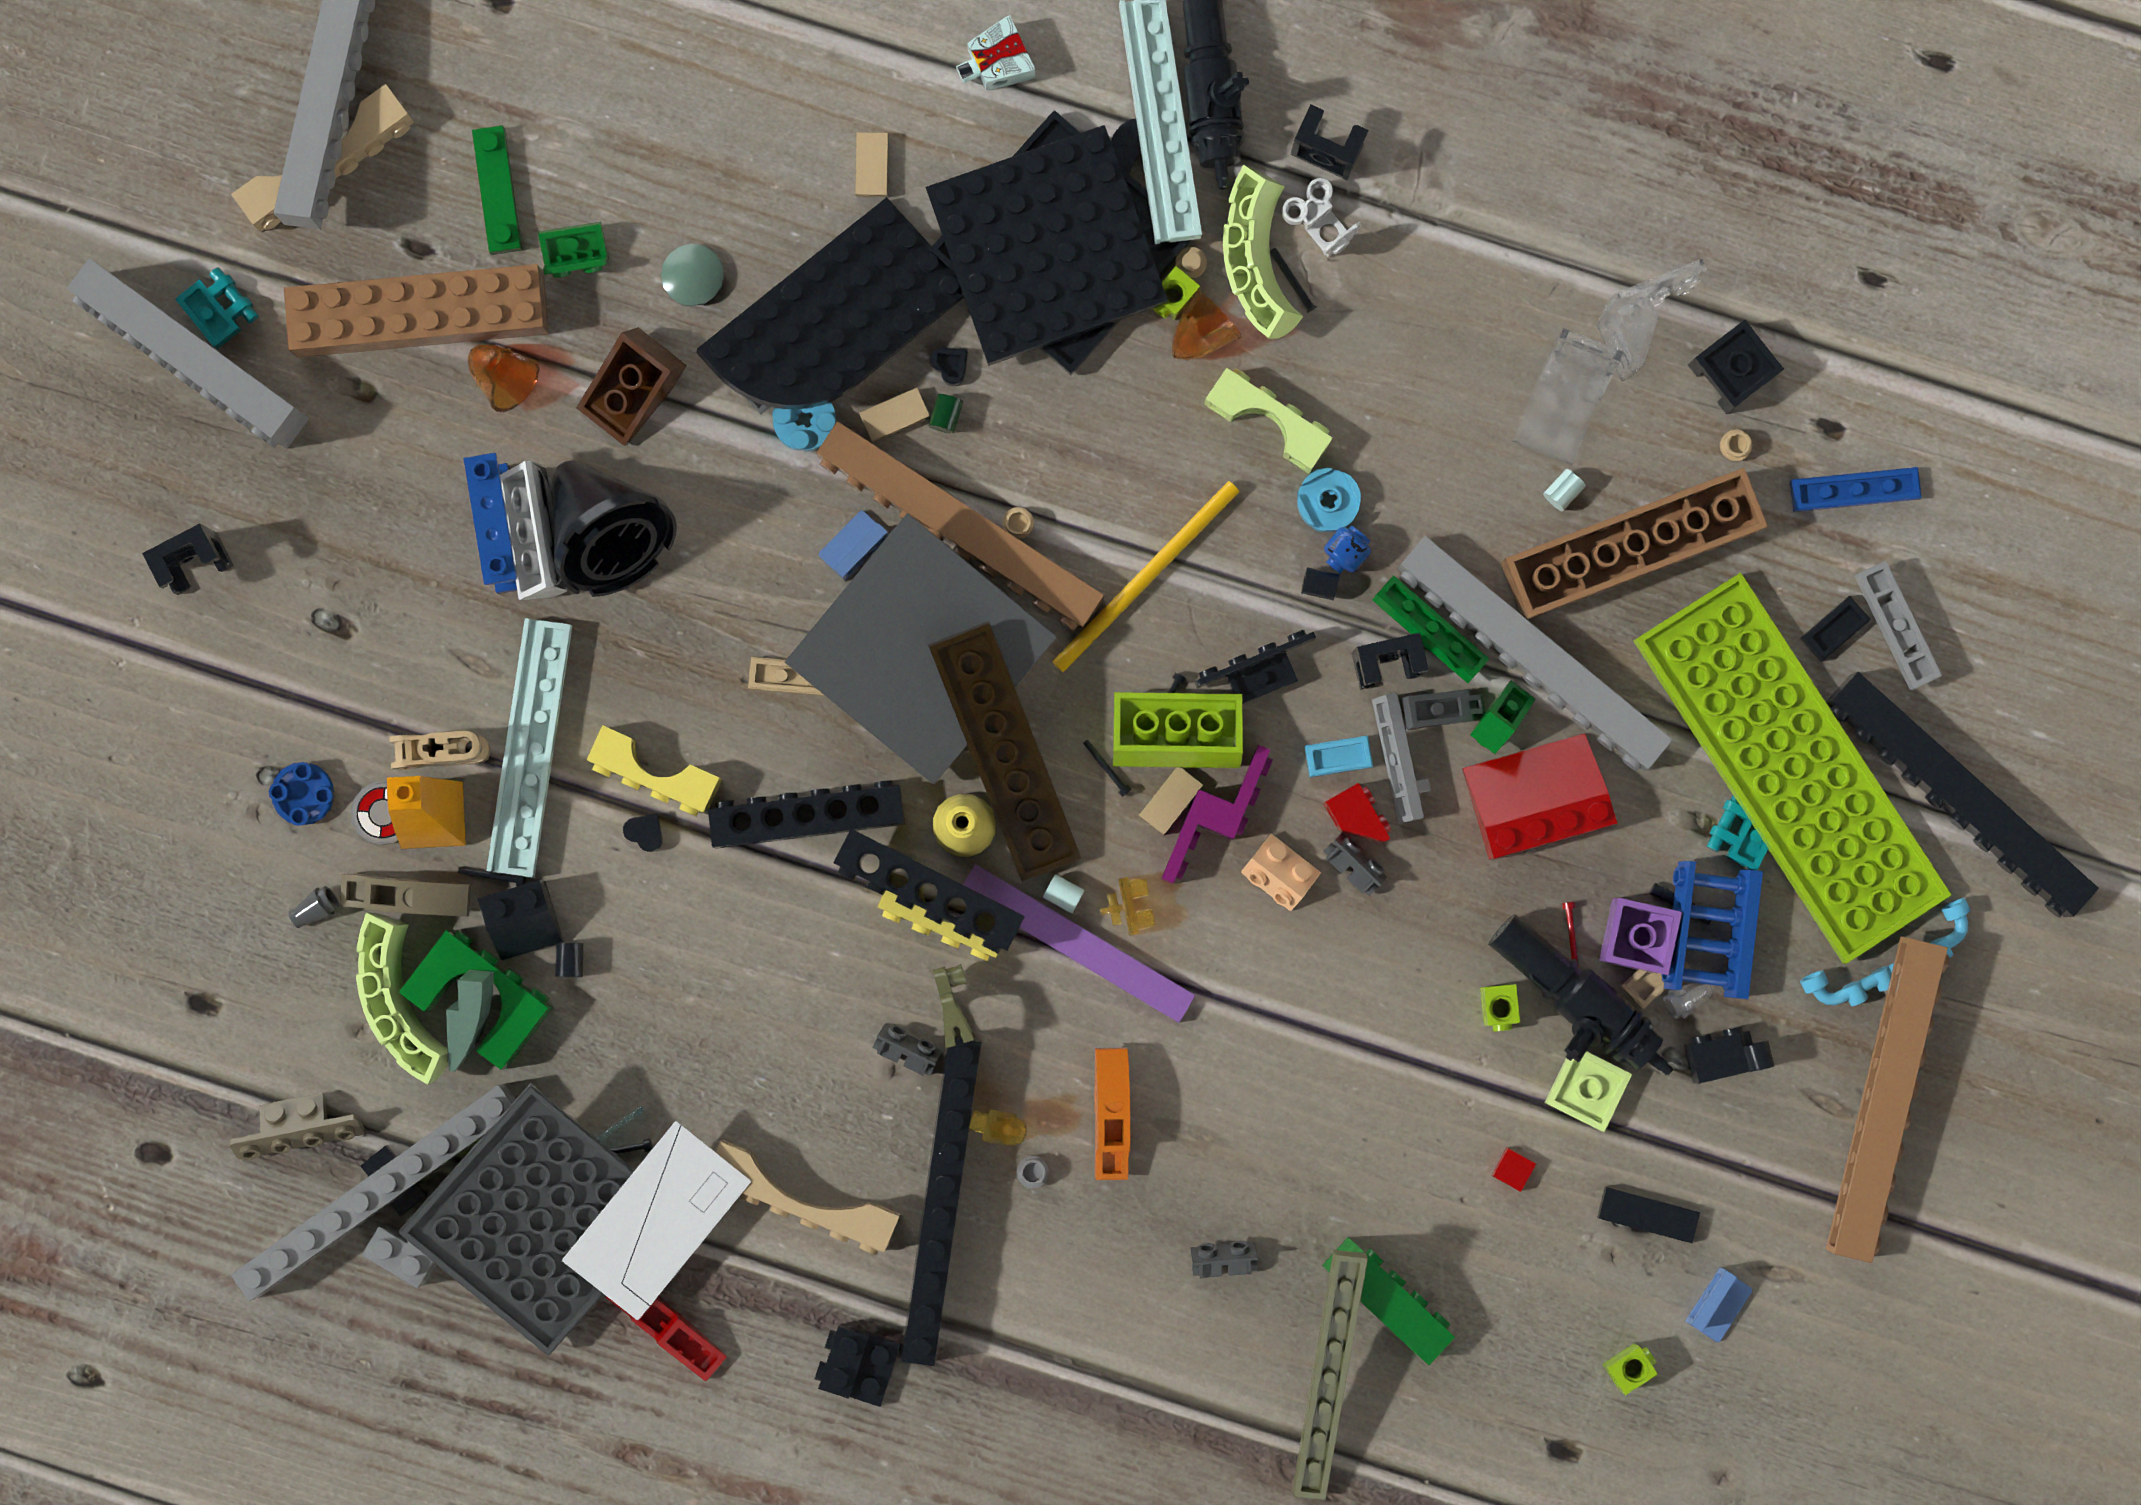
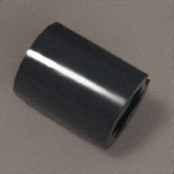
M1307 567L1301 594L1334 601L1340 574Z
M556 943L555 977H583L584 943Z

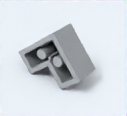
M388 1224L378 1227L362 1253V1256L415 1288L424 1286L437 1264L402 1237L397 1229Z

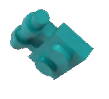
M219 267L213 269L209 274L215 281L209 288L199 279L175 298L177 303L217 350L242 330L234 321L235 319L243 316L250 324L259 317L252 308L253 303L247 296L243 297L235 287L236 282L230 275H225ZM222 294H225L232 302V305L226 310L217 300Z
M1732 795L1730 800H1726L1722 808L1724 813L1717 826L1713 825L1709 833L1711 838L1706 847L1718 852L1722 843L1725 842L1731 845L1726 855L1727 858L1750 870H1758L1768 847L1752 825L1741 805ZM1736 816L1744 820L1737 835L1729 832Z

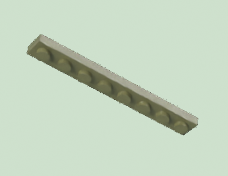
M1333 1250L1292 1487L1294 1497L1326 1500L1368 1260L1366 1253Z

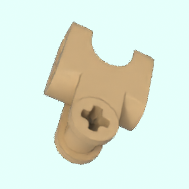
M469 731L389 737V743L395 745V762L391 763L392 770L418 769L427 766L480 764L488 760L491 750L490 744L485 737ZM472 742V749L466 753L465 747L467 743Z

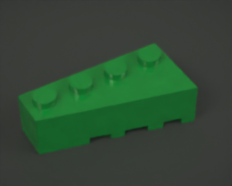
M1348 1237L1337 1250L1366 1253L1368 1258L1360 1302L1429 1366L1455 1338L1447 1330L1451 1324L1437 1311L1431 1315L1425 1309L1429 1303L1415 1290L1409 1294L1402 1288L1406 1281L1393 1269L1389 1273L1385 1272L1380 1267L1384 1261L1372 1249L1369 1248L1364 1252ZM1332 1255L1322 1265L1329 1273Z

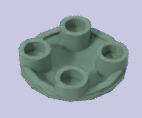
M688 244L678 247L668 255L663 263L661 278L664 289L681 306H696L707 303L723 289L724 272L722 263L715 252L703 245Z

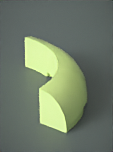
M1243 164L1229 197L1231 207L1228 223L1224 224L1223 252L1227 277L1232 292L1238 296L1246 311L1245 315L1252 324L1267 338L1279 339L1293 330L1303 318V315L1288 302L1276 281L1270 259L1271 222L1278 199L1285 186L1264 173Z
M366 913L357 943L359 974L356 975L358 994L363 1012L377 1040L381 1045H385L388 1051L397 1059L396 1062L415 1078L426 1084H431L442 1075L448 1066V1048L437 1041L423 1027L414 1014L408 999L399 993L404 986L401 958L404 938L409 924L386 915Z

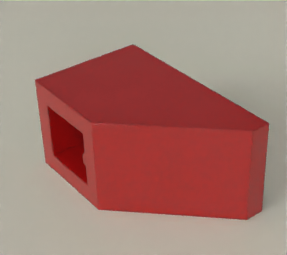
M1357 783L1323 803L1338 831L1380 843L1391 839L1388 835L1391 827L1383 814L1379 816L1376 814L1372 807V804L1376 802L1367 786L1362 788Z

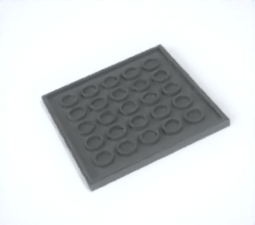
M907 513L786 659L785 663L934 785L967 746V742L928 645L989 621L1013 685L1016 687L1057 636Z
M530 1083L399 1230V1234L549 1356L603 1295L601 1291L565 1264L562 1259L635 1170Z

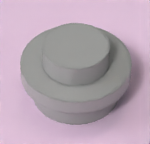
M1027 1156L1018 1164L1017 1177L1022 1185L1028 1188H1038L1048 1179L1049 1168L1042 1158Z

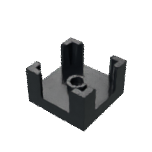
M1310 104L1294 139L1290 155L1348 180L1369 130L1359 125H1354L1345 145H1339L1317 135L1319 131L1318 125L1324 110Z
M1746 320L1735 326L1688 364L1697 377L1703 373L1722 397L1717 403L1726 414L1784 370Z
M200 523L142 553L158 586L164 589L169 584L172 592L176 595L190 589V584L180 565L199 557L203 564L213 561L220 572L234 566L218 533Z
M1420 633L1357 646L1351 653L1360 690L1372 688L1376 682L1381 680L1377 660H1380V664L1399 660V655H1401L1407 679L1421 677L1423 672L1429 671Z

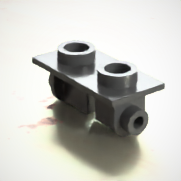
M1341 832L1334 842L1323 851L1327 855L1326 859L1341 873L1351 866L1354 871L1347 879L1362 894L1365 892L1370 896L1387 878L1384 874V869L1379 862L1373 858L1369 859L1360 851L1361 846L1354 838L1346 837Z
M886 1023L877 1035V1039L872 1047L878 1050L877 1054L898 1063L901 1054L906 1055L907 1058L903 1066L921 1076L924 1073L929 1076L931 1075L942 1053L932 1042L924 1039L919 1040L907 1034L903 1028L896 1025L890 1026Z
M1234 1241L1231 1244L1224 1245L1205 1243L1198 1247H1190L1193 1276L1199 1275L1200 1279L1221 1277L1223 1265H1228L1229 1276L1251 1274V1271L1258 1270L1255 1242Z

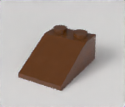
M639 327L621 332L576 408L623 446H627L672 391L687 365Z

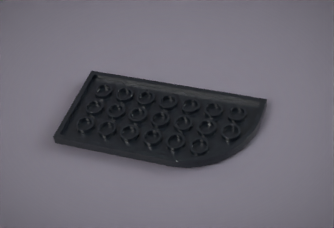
M886 197L699 346L696 353L728 387L751 401L780 409L813 408L832 402L851 391L960 302L964 296L956 274L929 251L931 245Z

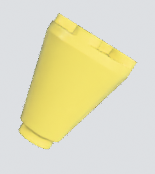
M957 794L947 798L938 806L933 817V833L937 843L946 852L957 857H971L981 853L991 844L996 834V819L992 808L983 799L972 794ZM965 816L968 818L969 824L966 828L962 829L956 825L958 817Z

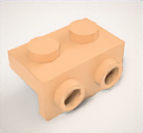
M1272 833L1241 871L1252 884L1259 886L1273 897L1277 904L1284 906L1289 911H1292L1321 874L1319 870Z

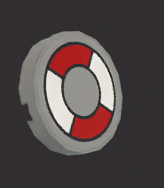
M387 781L373 782L362 788L354 798L351 808L352 824L357 833L368 842L379 845L395 844L398 842L388 812Z

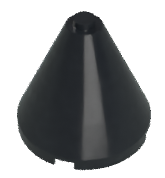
M575 460L562 462L553 474L554 563L557 574L570 591L576 594L580 593L579 590L589 591L592 597L610 595L638 583L660 565L656 560L657 556L664 547L667 550L671 549L677 532L676 519L662 499Z

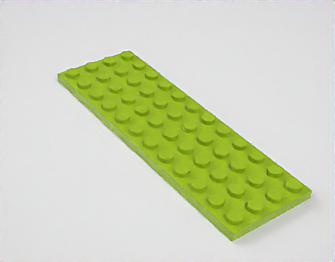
M1741 572L1633 640L1843 964H1847L1951 896L1948 888Z

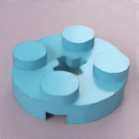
M831 402L807 409L774 408L772 412L773 427L778 438L788 448L798 451L812 452L818 450L836 424V412ZM802 412L813 415L810 419L812 425L808 428L805 425L798 426L796 424L799 420L798 415Z
M1322 468L1312 472L1305 478L1297 494V508L1301 518L1307 525L1318 532H1336L1340 527L1346 528L1357 515L1361 501V493L1356 481L1349 474L1333 470V468ZM1327 492L1330 496L1336 495L1337 500L1334 501V508L1330 509L1328 506L1321 505L1323 493Z

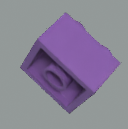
M1613 898L1599 961L1669 975L1682 912L1623 898Z

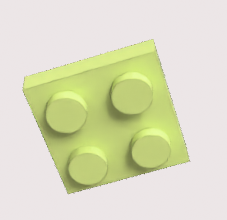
M1586 1051L1580 1062L1574 1059L1571 1061L1567 1058L1565 1059L1544 1103L1605 1132L1632 1074Z

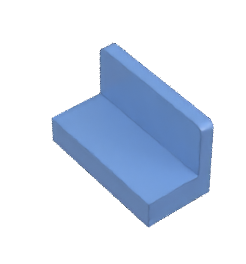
M861 510L819 552V556L846 581L884 542L889 534L879 523L877 524Z
M1719 1267L1685 1322L1715 1342H1720L1751 1294L1752 1288L1737 1279L1735 1275Z

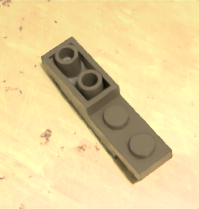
M346 873L341 876L339 906L383 912L467 917L470 912L471 884Z

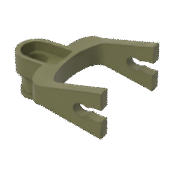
M960 964L948 969L945 966L934 969L933 975L943 1008L945 1048L956 1046L954 1027L960 1029V1035L964 1043L975 1040L974 1037L976 1036L962 1013L952 990L953 987L967 984L962 965Z

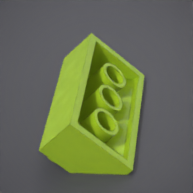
M1114 692L1113 766L1241 768L1243 755L1242 694Z

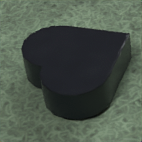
M942 347L932 352L930 357L931 366L936 372L941 373L942 379L947 385L952 387L958 386L964 381L968 350Z
M658 813L631 818L623 826L624 837L631 842H637L642 850L654 852L662 846L663 836Z

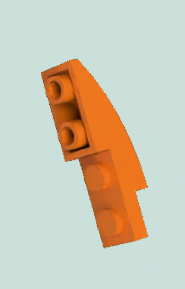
M1095 1048V1179L1128 1180V1157L1130 1152L1128 1048Z

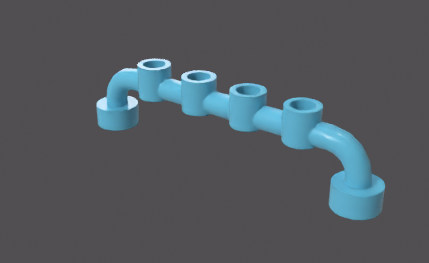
M1965 898L1950 902L1941 908L1947 921L1954 920L1955 929L1951 934L1930 942L1931 944L1948 947L1946 954L1949 955V958L1954 955L1951 948L1959 944L1968 932L1966 914L1971 909ZM1894 963L1876 969L1871 975L1851 982L1835 993H1830L1824 988L1829 984V981L1823 970L1805 976L1800 980V983L1806 994L1813 993L1820 1002L1826 1005L1835 1006L1849 1001L1851 1006H1856L1868 999L1866 991L1876 986L1879 992L1888 990Z

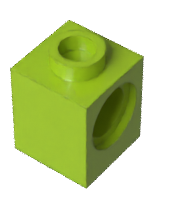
M1175 266L1163 280L1162 285L1165 292L1169 289L1179 291L1182 299L1176 303L1168 301V303L1153 310L1164 319L1169 316L1175 320L1199 292L1200 285Z
M1516 984L1480 987L1484 1026H1492L1493 1032L1512 1030V1024L1520 1023ZM1498 999H1503L1508 1005L1507 1014L1501 1018L1497 1017L1492 1009L1494 1002Z
M1635 1343L1602 1364L1618 1390L1625 1396L1658 1375L1653 1367L1657 1362L1647 1347L1641 1349ZM1637 1359L1640 1363L1639 1371L1635 1375H1627L1625 1372L1627 1362Z

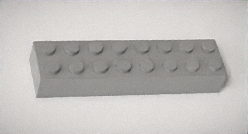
M89 258L66 288L75 295L72 299L74 303L96 317L137 349L149 355L148 357L196 390L223 411L228 406V409L225 411L226 414L248 429L254 425L251 432L275 448L279 443L287 449L308 422L309 418L92 259Z

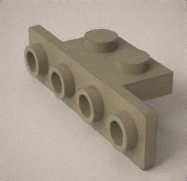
M321 1092L259 1105L260 1133L230 1139L229 1147L238 1159L252 1160L261 1155L286 1153L295 1148L305 1146L317 1147L325 1142L350 1140L355 1136L363 1135L364 1127L356 1114L327 1119V1098Z

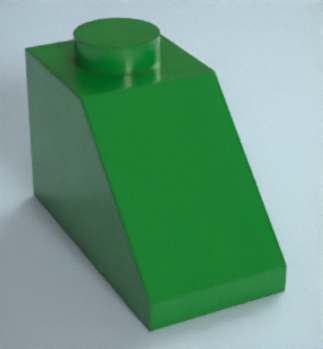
M1510 680L1481 717L1470 736L1477 740L1481 746L1496 754L1516 731L1536 699Z

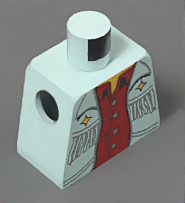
M1010 15L972 39L967 44L971 60L956 66L963 84L980 77L986 90H993L1035 78V67Z

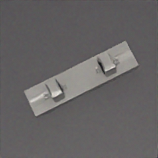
M1881 562L1854 575L1909 689L1913 690L1941 677L1942 674L1887 562Z
M1397 693L1372 699L1398 824L1422 819L1424 815L1419 794L1431 791L1428 779L1416 781L1406 736V732L1413 729L1407 730L1406 719L1402 718Z

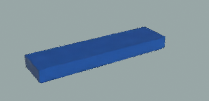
M1918 467L1792 479L1790 481L1793 512L1913 501L1922 498Z

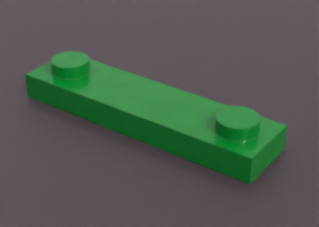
M503 125L473 129L472 136L489 253L497 255L522 251L505 128Z
M1394 575L1372 599L1373 602L1410 634L1420 633L1423 645L1467 684L1489 660L1484 653Z

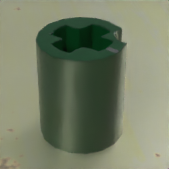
M938 394L929 427L944 433L954 434L963 400L946 394Z

